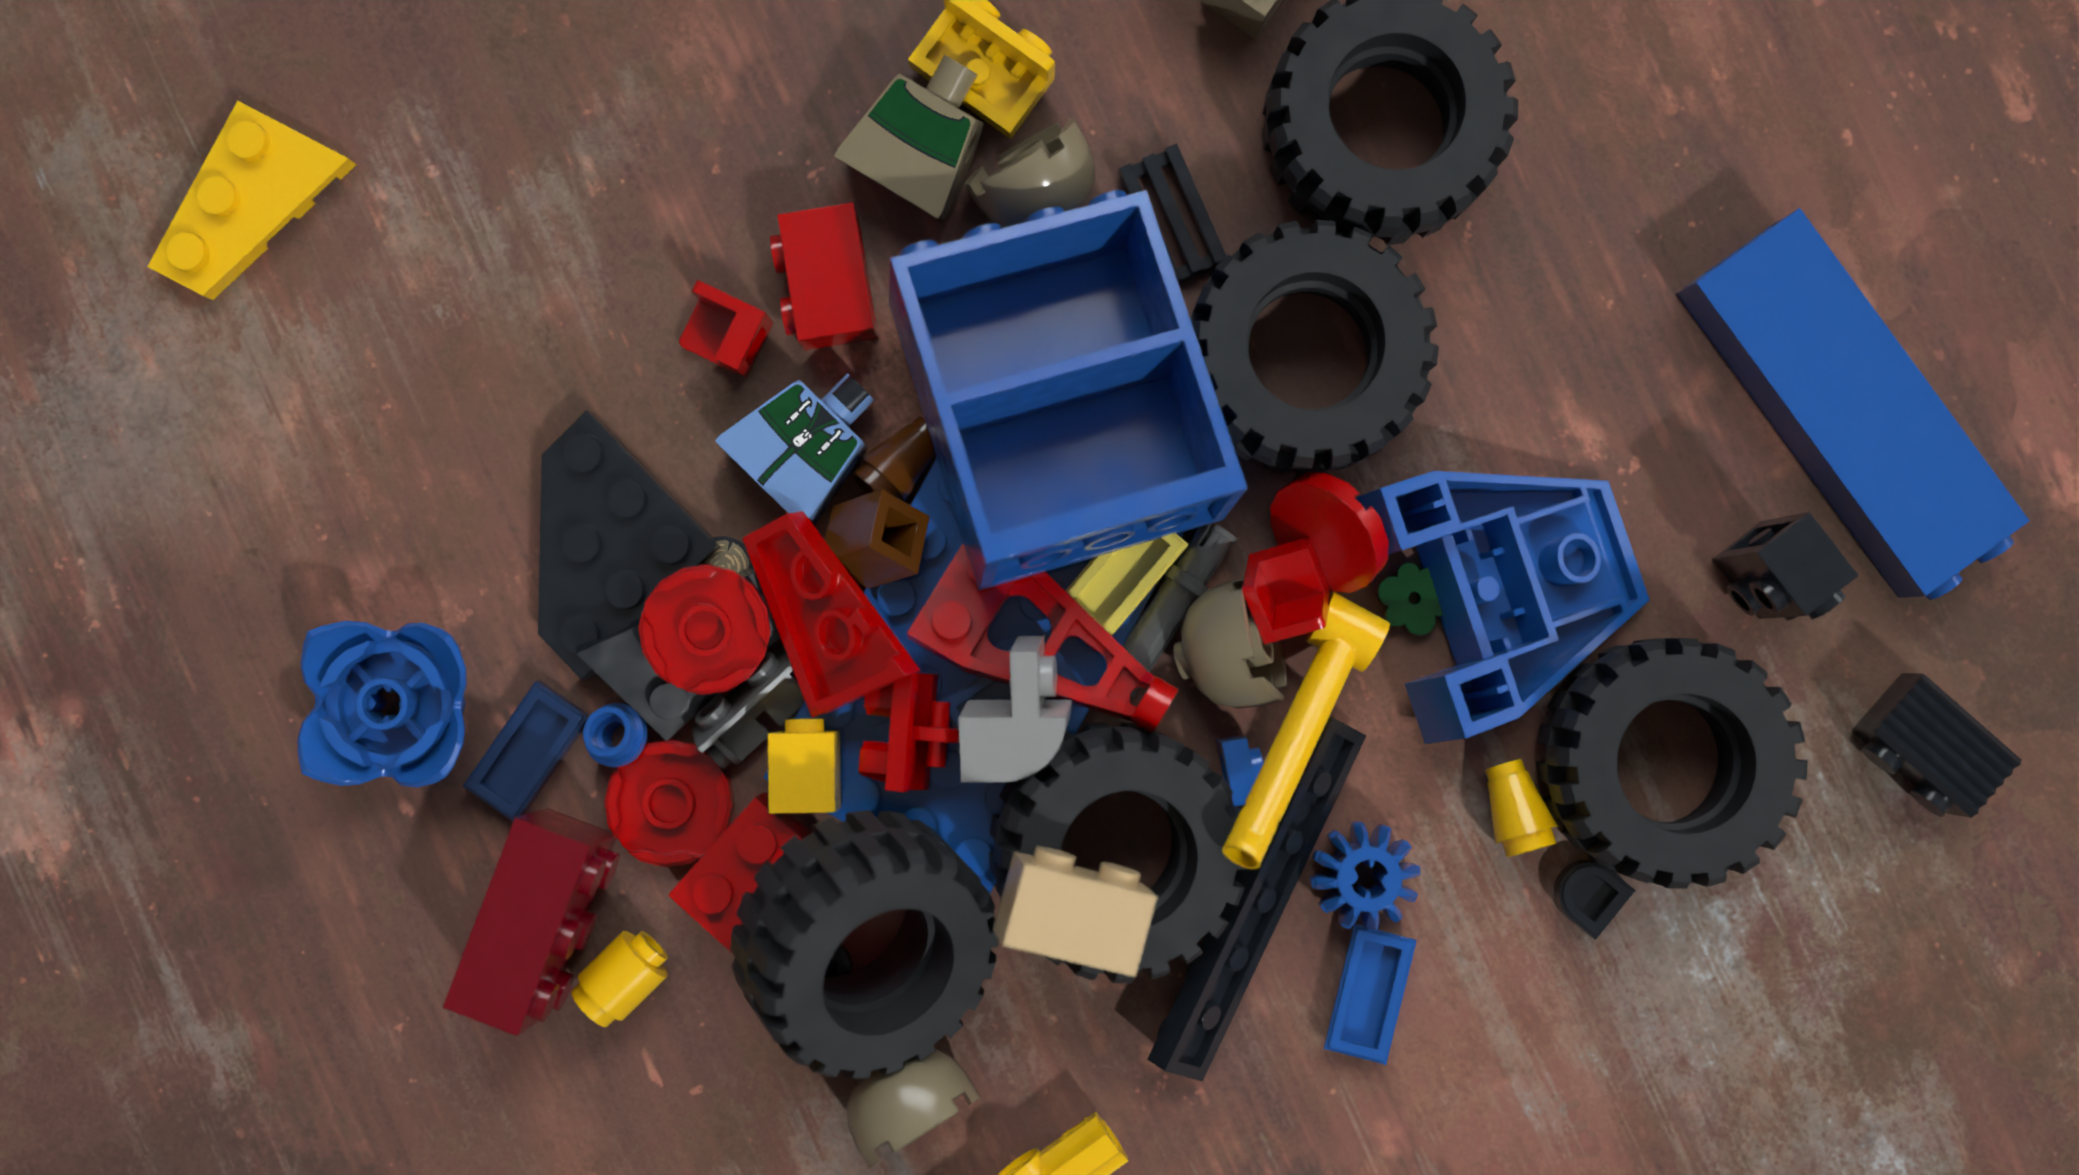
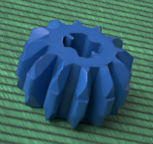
M1353 821L1350 827L1351 842L1349 843L1338 831L1331 830L1327 837L1337 851L1333 856H1330L1322 850H1315L1312 855L1314 861L1328 867V872L1310 876V886L1320 890L1331 889L1322 896L1318 906L1325 913L1335 911L1341 907L1338 923L1347 929H1350L1356 923L1361 913L1365 929L1369 932L1377 931L1379 927L1378 911L1380 910L1393 922H1399L1402 919V914L1393 902L1398 896L1407 902H1415L1418 896L1417 892L1402 885V880L1415 878L1421 874L1419 865L1409 862L1399 863L1408 855L1412 848L1409 842L1400 839L1388 846L1391 838V828L1383 824H1378L1370 838H1368L1365 824L1361 821ZM1363 862L1372 868L1374 863H1376L1377 867L1371 873L1375 884L1369 889L1356 884L1354 890L1352 884L1358 879L1357 872L1354 870L1356 865Z

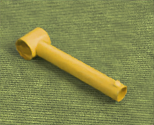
M1334 591L1330 594L1326 626L1323 629L1307 633L1305 639L1306 642L1317 647L1318 650L1252 785L1244 807L1240 811L1222 848L1223 854L1230 861L1244 868H1259L1277 830L1278 822L1285 813L1351 669L1354 668L1360 672L1365 671L1380 649L1390 627V622Z

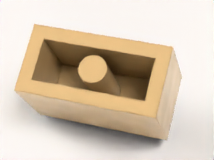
M1036 846L1034 856L1014 851L993 931L1001 944L1011 948L1136 977L1157 896L1143 883L1139 882L1141 873L1127 867L1105 862L1101 863L1099 872L1075 867V856L1047 847Z

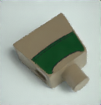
M945 54L926 88L898 74L839 146L834 156L934 217L949 220L957 203L984 126L983 122L959 109L978 74Z

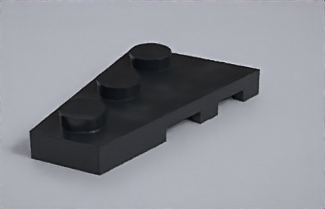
M751 566L738 573L755 585L768 607L771 634L767 645L768 649L780 638L755 570ZM641 617L629 622L630 626L598 640L596 637L576 646V654L666 741L720 693L700 695L687 692L685 689L677 688L672 683L669 684L659 677L642 652L639 634Z

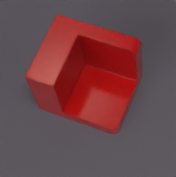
M696 280L691 292L699 300L679 339L680 346L747 379L774 322L765 311L700 280Z
M1310 537L1249 554L1242 591L1264 645L1320 630L1326 626L1331 591Z

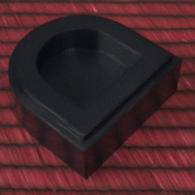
M1582 860L1569 864L1559 873L1554 884V900L1558 909L1566 918L1589 937L1596 940L1636 890L1612 870L1593 861Z

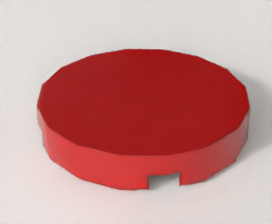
M1305 472L1282 487L1270 505V525L1278 546L1310 537L1330 591L1352 593L1366 587L1388 561L1389 540L1380 516L1372 506L1367 510L1364 509L1362 504L1355 499L1359 492L1348 482L1327 473Z
M702 564L683 567L659 582L645 601L639 623V634L642 652L659 677L669 684L672 683L677 688L685 689L687 692L705 695L728 691L750 678L765 657L771 627L768 607L753 583L733 569L713 564Z
M677 739L647 743L641 754L633 762L617 767L610 776L604 800L608 827L614 837L619 839L622 846L629 850L628 853L640 862L664 868L690 864L703 856L730 826L735 807L732 781L725 769L721 768L710 757L707 750L701 753L697 749L696 744Z

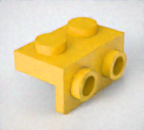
M944 0L945 9L908 58L909 67L930 81L945 54L978 74L962 105L1011 139L1055 79V61L1050 57L1052 50L1034 33L1026 29H1021L1019 33H1016L998 19L1001 16L999 11L988 0Z

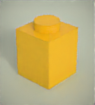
M824 718L785 719V731H776L768 734L769 813L836 812L841 808L840 730L824 731Z

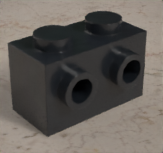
M1810 512L1761 521L1712 559L1729 580L1730 584L1727 586V591L1735 604L1750 616L1755 614L1758 619L1784 617L1789 621L1798 616L1807 615L1811 619H1816L1840 604L1845 598L1841 589L1859 576Z

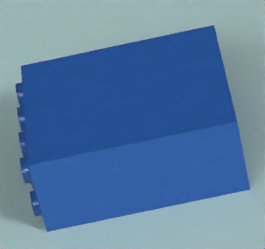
M1122 190L1106 192L1092 199L1088 206L1066 212L1061 207L1045 208L1030 215L1026 222L1001 228L999 224L994 223L981 225L966 232L963 235V239L937 245V242L932 240L920 241L902 249L899 256L890 258L889 306L965 550L974 572L978 591L1146 543L1170 534H1177L1224 520L1246 491L1247 485L1147 190L1126 195V192Z

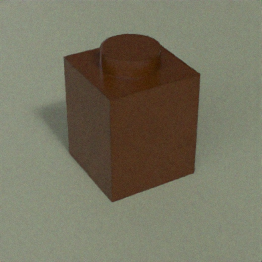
M880 489L834 505L825 541L855 582L869 589L918 574L930 516L887 491Z

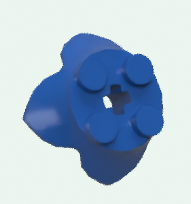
M359 621L336 622L307 632L303 643L300 666L303 681L314 694L316 703L312 711L302 721L297 738L298 758L302 774L315 780L338 786L360 785L386 776L391 777L401 786L418 788L437 783L446 778L457 762L465 736L463 712L465 709L464 693L467 686V668L459 645L453 636L444 629L426 623H408L396 631H389L370 623ZM384 690L399 694L400 711L398 714L386 716L382 714L381 710L387 703L381 695Z

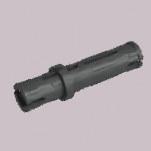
M1214 523L1197 528L1188 542V547L1179 556L1175 564L1164 574L1166 576L1165 580L1122 646L1148 672H1151L1182 624L1190 605L1209 589L1206 586L1232 544H1235L1238 540L1219 525L1215 526ZM1137 688L1132 691V693L1130 694V697L1135 700L1136 696L1138 695L1137 692L1140 688Z

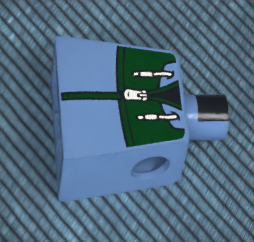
M848 373L821 400L801 380H797L723 432L715 442L788 513L804 511L815 526L859 463L858 459L868 449L865 443L849 426L866 410L874 399Z

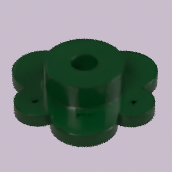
M1404 563L1397 569L1396 576L1383 579L1377 587L1379 601L1387 606L1385 620L1390 622L1391 626L1398 627L1404 625L1411 634L1425 635L1434 628L1435 616H1443L1428 567L1419 570L1413 563ZM1412 592L1417 595L1415 604H1411L1408 599L1409 594Z

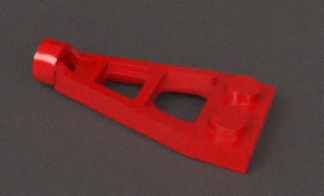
M964 543L961 545L908 630L907 638L964 672L1011 685L1010 652L994 647L988 639L987 632L1006 600L1012 596H1023L1029 599L1050 622L1051 636L1044 645L1045 656H1055L1065 639L1075 636L1101 654L1107 665L1101 680L1093 686H1083L1057 674L1056 696L1048 697L1058 700H1072L1074 705L1128 720L1151 734L1155 731L1178 692V688L1148 672L1046 572L978 591ZM1142 687L1147 692L1138 707L1131 705L1130 694L1133 690Z

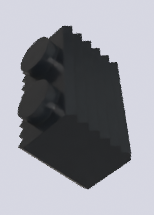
M1901 673L1852 729L1854 734L1861 737L1863 742L1866 743L1862 749L1864 755L1876 766L1890 774H1895L1899 771L1903 777L1910 780L1911 784L1915 786L1910 791L1911 796L1928 811L1940 817H1943L1946 813L1969 818L1977 815L1979 809L1987 804L1988 798L1996 793V789L2004 784L2005 779L2012 775L2013 769L2021 765L2022 761L2021 758L1924 673Z

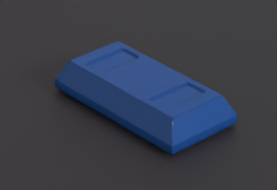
M1353 925L1323 1046L1324 1049L1384 1065L1387 1064L1417 942L1416 939L1381 930L1369 932L1362 925Z

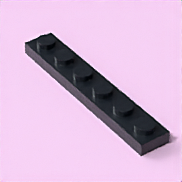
M1329 716L1285 813L1278 822L1277 830L1259 868L1237 869L1235 880L1245 888L1239 905L1227 902L1220 915L1229 924L1218 939L1208 931L1200 947L1203 953L1189 965L1185 974V981L1168 1017L1162 1022L1158 1030L1157 1040L1147 1060L1162 1070L1203 1082L1366 738L1365 734Z

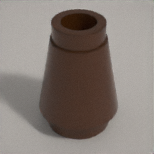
M918 416L911 424H907L858 459L861 465L852 474V477L866 494L883 489L904 502L907 500L936 456L925 418Z

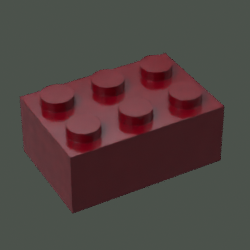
M550 808L514 818L442 1008L515 1036H519L538 1021L543 1023L552 1009L561 1010L574 981V974L567 972L574 949L583 950L596 924L597 914L589 911L598 888L607 889L619 863L620 854L612 851L616 838L611 831Z

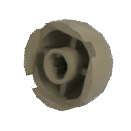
M1069 118L1063 129L1059 122L1028 136L998 155L1000 161L997 164L1000 169L992 175L988 176L982 166L965 181V186L990 223L999 224L1001 228L1024 223L1030 215L1045 208L1061 207L1064 212L1079 208L1090 197L1095 184V163L1087 140L1076 120Z
M1244 577L1221 583L1201 594L1190 605L1182 621V641L1174 644V658L1182 678L1185 680L1192 678L1199 691L1212 702L1237 709L1260 707L1283 701L1285 696L1277 689L1287 686V672L1281 640L1264 645L1243 595L1242 585Z
M935 1048L936 1051L922 1060H917L914 1056L904 1061V1069L889 1074H881L878 1069L871 1070L870 1078H863L852 1089L847 1104L848 1128L858 1151L869 1169L880 1163L874 1151L887 1143L894 1154L954 1116L959 1110L953 1100L962 1095L968 1106L981 1098L968 1074L954 1058Z

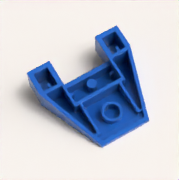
M1432 471L1376 489L1355 498L1362 504L1365 510L1372 506L1380 516L1389 540L1388 555L1416 546L1423 568L1428 567L1443 613L1440 619L1456 665L1405 683L1425 744L1466 739L1520 718L1650 600L1609 481Z

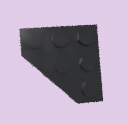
M588 410L542 454L538 635L581 680L589 679L595 672L576 654V646L596 637L598 640L630 626L629 622L641 617L645 601L661 580L683 567L702 565L721 547L713 539V536L594 413Z

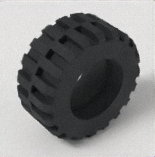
M1330 0L1317 9L1311 23L1303 22L1291 37L1286 51L1280 57L1265 97L1262 112L1266 116V123L1262 130L1264 151L1272 152L1273 156L1269 170L1277 185L1286 183L1292 193L1288 202L1299 214L1304 212L1306 208H1309L1320 217L1319 220L1336 221V227L1350 232L1355 226L1371 233V239L1373 237H1383L1385 245L1405 243L1414 234L1424 238L1439 231L1448 221L1457 219L1485 191L1497 176V168L1509 155L1514 137L1508 131L1518 120L1519 100L1515 97L1507 96V91L1516 82L1511 62L1505 61L1498 64L1494 56L1502 46L1501 42L1492 29L1487 30L1481 35L1472 25L1478 14L1463 3L1458 11L1455 12L1442 4L1443 0H1346L1344 4H1341L1339 0ZM1382 66L1404 71L1419 80L1434 97L1443 121V140L1433 157L1421 166L1395 170L1374 166L1354 155L1338 137L1329 113V101L1332 91L1344 75L1361 68Z
M1316 220L1311 228L1300 229L1298 222L1293 221L1277 225L1274 232L1267 236H1263L1258 232L1243 241L1237 252L1232 256L1227 254L1216 266L1210 279L1203 286L1190 316L1235 453L1246 461L1253 458L1265 463L1264 469L1282 474L1287 470L1300 471L1302 475L1305 472L1323 473L1324 471L1336 468L1341 470L1356 464L1386 446L1390 440L1402 433L1414 419L1412 414L1415 409L1425 402L1432 383L1427 378L1429 371L1437 366L1439 346L1430 342V332L1437 327L1434 308L1428 307L1423 309L1419 296L1426 288L1417 273L1407 278L1397 267V264L1404 257L1388 245L1383 252H1380L1368 244L1372 234L1355 226L1347 235L1335 231L1336 221ZM1308 293L1330 299L1345 309L1361 330L1367 352L1365 372L1354 391L1337 404L1321 409H1301L1291 406L1272 395L1259 381L1251 366L1249 338L1253 324L1264 308L1284 295Z
M1660 638L1635 640L1629 645L1613 646L1599 652L1598 660L1594 663H1582L1568 676L1573 684L1567 691H1556L1547 706L1555 714L1550 726L1540 725L1537 743L1546 744V761L1536 762L1538 781L1548 783L1550 795H1547L1543 800L1554 818L1561 819L1565 825L1561 833L1574 847L1585 850L1589 854L1590 860L1609 870L1646 884L1654 883L1673 889H1687L1690 883L1704 887L1724 883L1727 878L1726 871L1731 870L1744 874L1760 864V858L1755 853L1759 847L1772 850L1777 848L1786 836L1785 831L1778 827L1784 815L1796 818L1803 799L1792 796L1795 779L1807 780L1808 760L1796 759L1794 744L1805 741L1801 723L1799 721H1786L1783 711L1792 705L1791 701L1781 687H1767L1763 683L1767 679L1768 672L1753 660L1736 659V651L1718 643H1700L1698 639ZM1663 700H1676L1687 703L1695 708L1712 730L1718 751L1717 774L1707 797L1690 814L1673 822L1654 821L1637 813L1623 793L1617 770L1620 741L1629 723L1646 706Z
M1104 722L1086 724L1082 733L1072 735L1065 731L1058 751L1041 770L1027 778L1017 780L1016 783L1013 781L1006 782L999 797L1005 803L1001 814L992 815L989 834L995 840L994 850L988 853L991 872L997 879L999 886L996 890L1000 898H1002L1014 851L1034 856L1036 846L1060 851L1070 824L1086 806L1096 799L1119 791H1134L1152 798L1168 816L1172 836L1171 851L1166 867L1159 879L1149 889L1157 896L1137 969V971L1143 970L1153 980L1170 974L1167 961L1179 956L1186 964H1189L1200 956L1203 952L1196 943L1208 931L1218 939L1229 924L1220 916L1226 903L1239 905L1245 887L1235 880L1236 869L1244 870L1247 868L1230 861L1223 854L1222 848L1241 810L1231 804L1229 799L1233 791L1225 779L1208 767L1209 762L1192 749L1160 732H1153L1151 734L1135 724L1122 722L1120 727L1109 726ZM1045 956L1057 966L1064 963L1069 966L1075 975L1094 980L1099 973L1105 974L1112 983H1132L1134 980L1133 976Z
M870 810L846 813V821L837 823L832 817L812 825L814 832L802 840L795 835L780 847L784 853L773 864L768 861L763 864L753 878L758 884L753 893L745 892L736 915L743 924L734 926L731 934L730 950L735 956L732 969L737 984L775 1043H778L786 1056L796 1064L808 1065L812 1072L824 1076L837 1077L840 1071L844 1078H870L871 1070L878 1069L881 1074H889L904 1069L903 1062L914 1056L917 1060L924 1059L936 1051L933 1045L943 1036L947 1035L951 1039L963 1026L962 1016L969 1008L975 1011L984 996V989L981 985L984 979H991L997 957L990 948L998 947L999 939L993 931L996 920L994 917L995 904L990 892L981 883L980 877L931 827L920 820L910 821L904 814L892 811L879 812L877 818ZM896 909H906L897 935L885 951L875 960L854 972L840 976L824 977L827 965L834 951L856 927L878 914Z

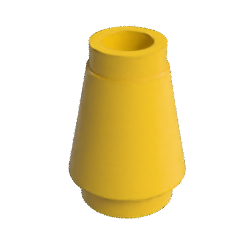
M1522 759L1486 769L1485 772L1489 781L1487 784L1495 844L1502 843L1506 858L1557 844L1552 828L1558 825L1530 774L1525 770Z

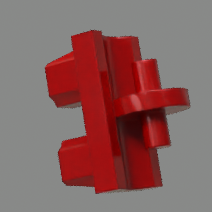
M915 673L864 697L866 715L890 717L888 742L864 741L863 746L860 748L858 772L862 776L885 782L884 790L886 791L928 790L930 767L945 768L948 743H960L959 729L949 727L951 702L936 701L938 674Z

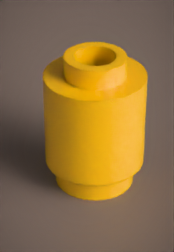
M622 931L578 974L579 983L571 990V996L582 1012L602 1027H608L615 1019L623 1021L668 977V972L663 964L668 959V955L662 946L648 933L640 931L635 936L628 931Z

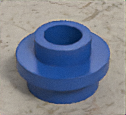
M611 703L599 708L589 716L584 725L583 739L589 755L596 762L608 767H622L633 762L643 751L647 741V726L645 720L632 707L622 703ZM624 726V737L621 743L614 747L612 744V734L615 729Z

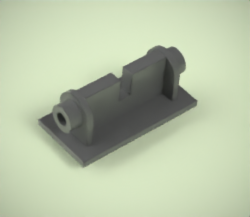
M784 645L773 654L767 651L765 657L750 678L740 683L727 696L723 694L716 695L697 713L695 717L696 724L691 727L697 749L703 753L711 746L707 752L721 768L725 769L731 762L739 765L743 759L768 738L769 730L756 718L764 710L781 726L785 719H789L804 703L805 699L796 676L792 672L793 668Z

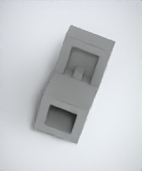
M1018 636L1010 650L1011 700H968L959 716L961 782H1012L1021 780L1041 770L1058 751L1071 716L1072 700H1046V696H1056L1057 664L1055 656H1045L1044 636Z

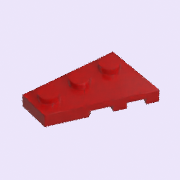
M804 511L787 513L742 538L811 718L832 712L921 671Z

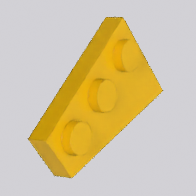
M237 101L147 267L206 298L214 300L268 249L267 242L293 217L300 219L316 204L313 199L336 177L341 180L357 164L334 150Z

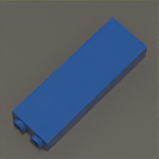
M1801 208L1772 224L1676 293L1898 598L1926 596L1928 600H1932L1946 594L1963 580L1959 574L1961 570L1975 560L1983 563L2005 552L2014 544V540L2010 535L2030 521Z

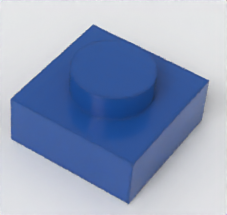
M1243 736L1216 740L1222 776L1233 791L1229 800L1234 806L1244 805L1264 763L1260 748L1249 749L1248 740Z

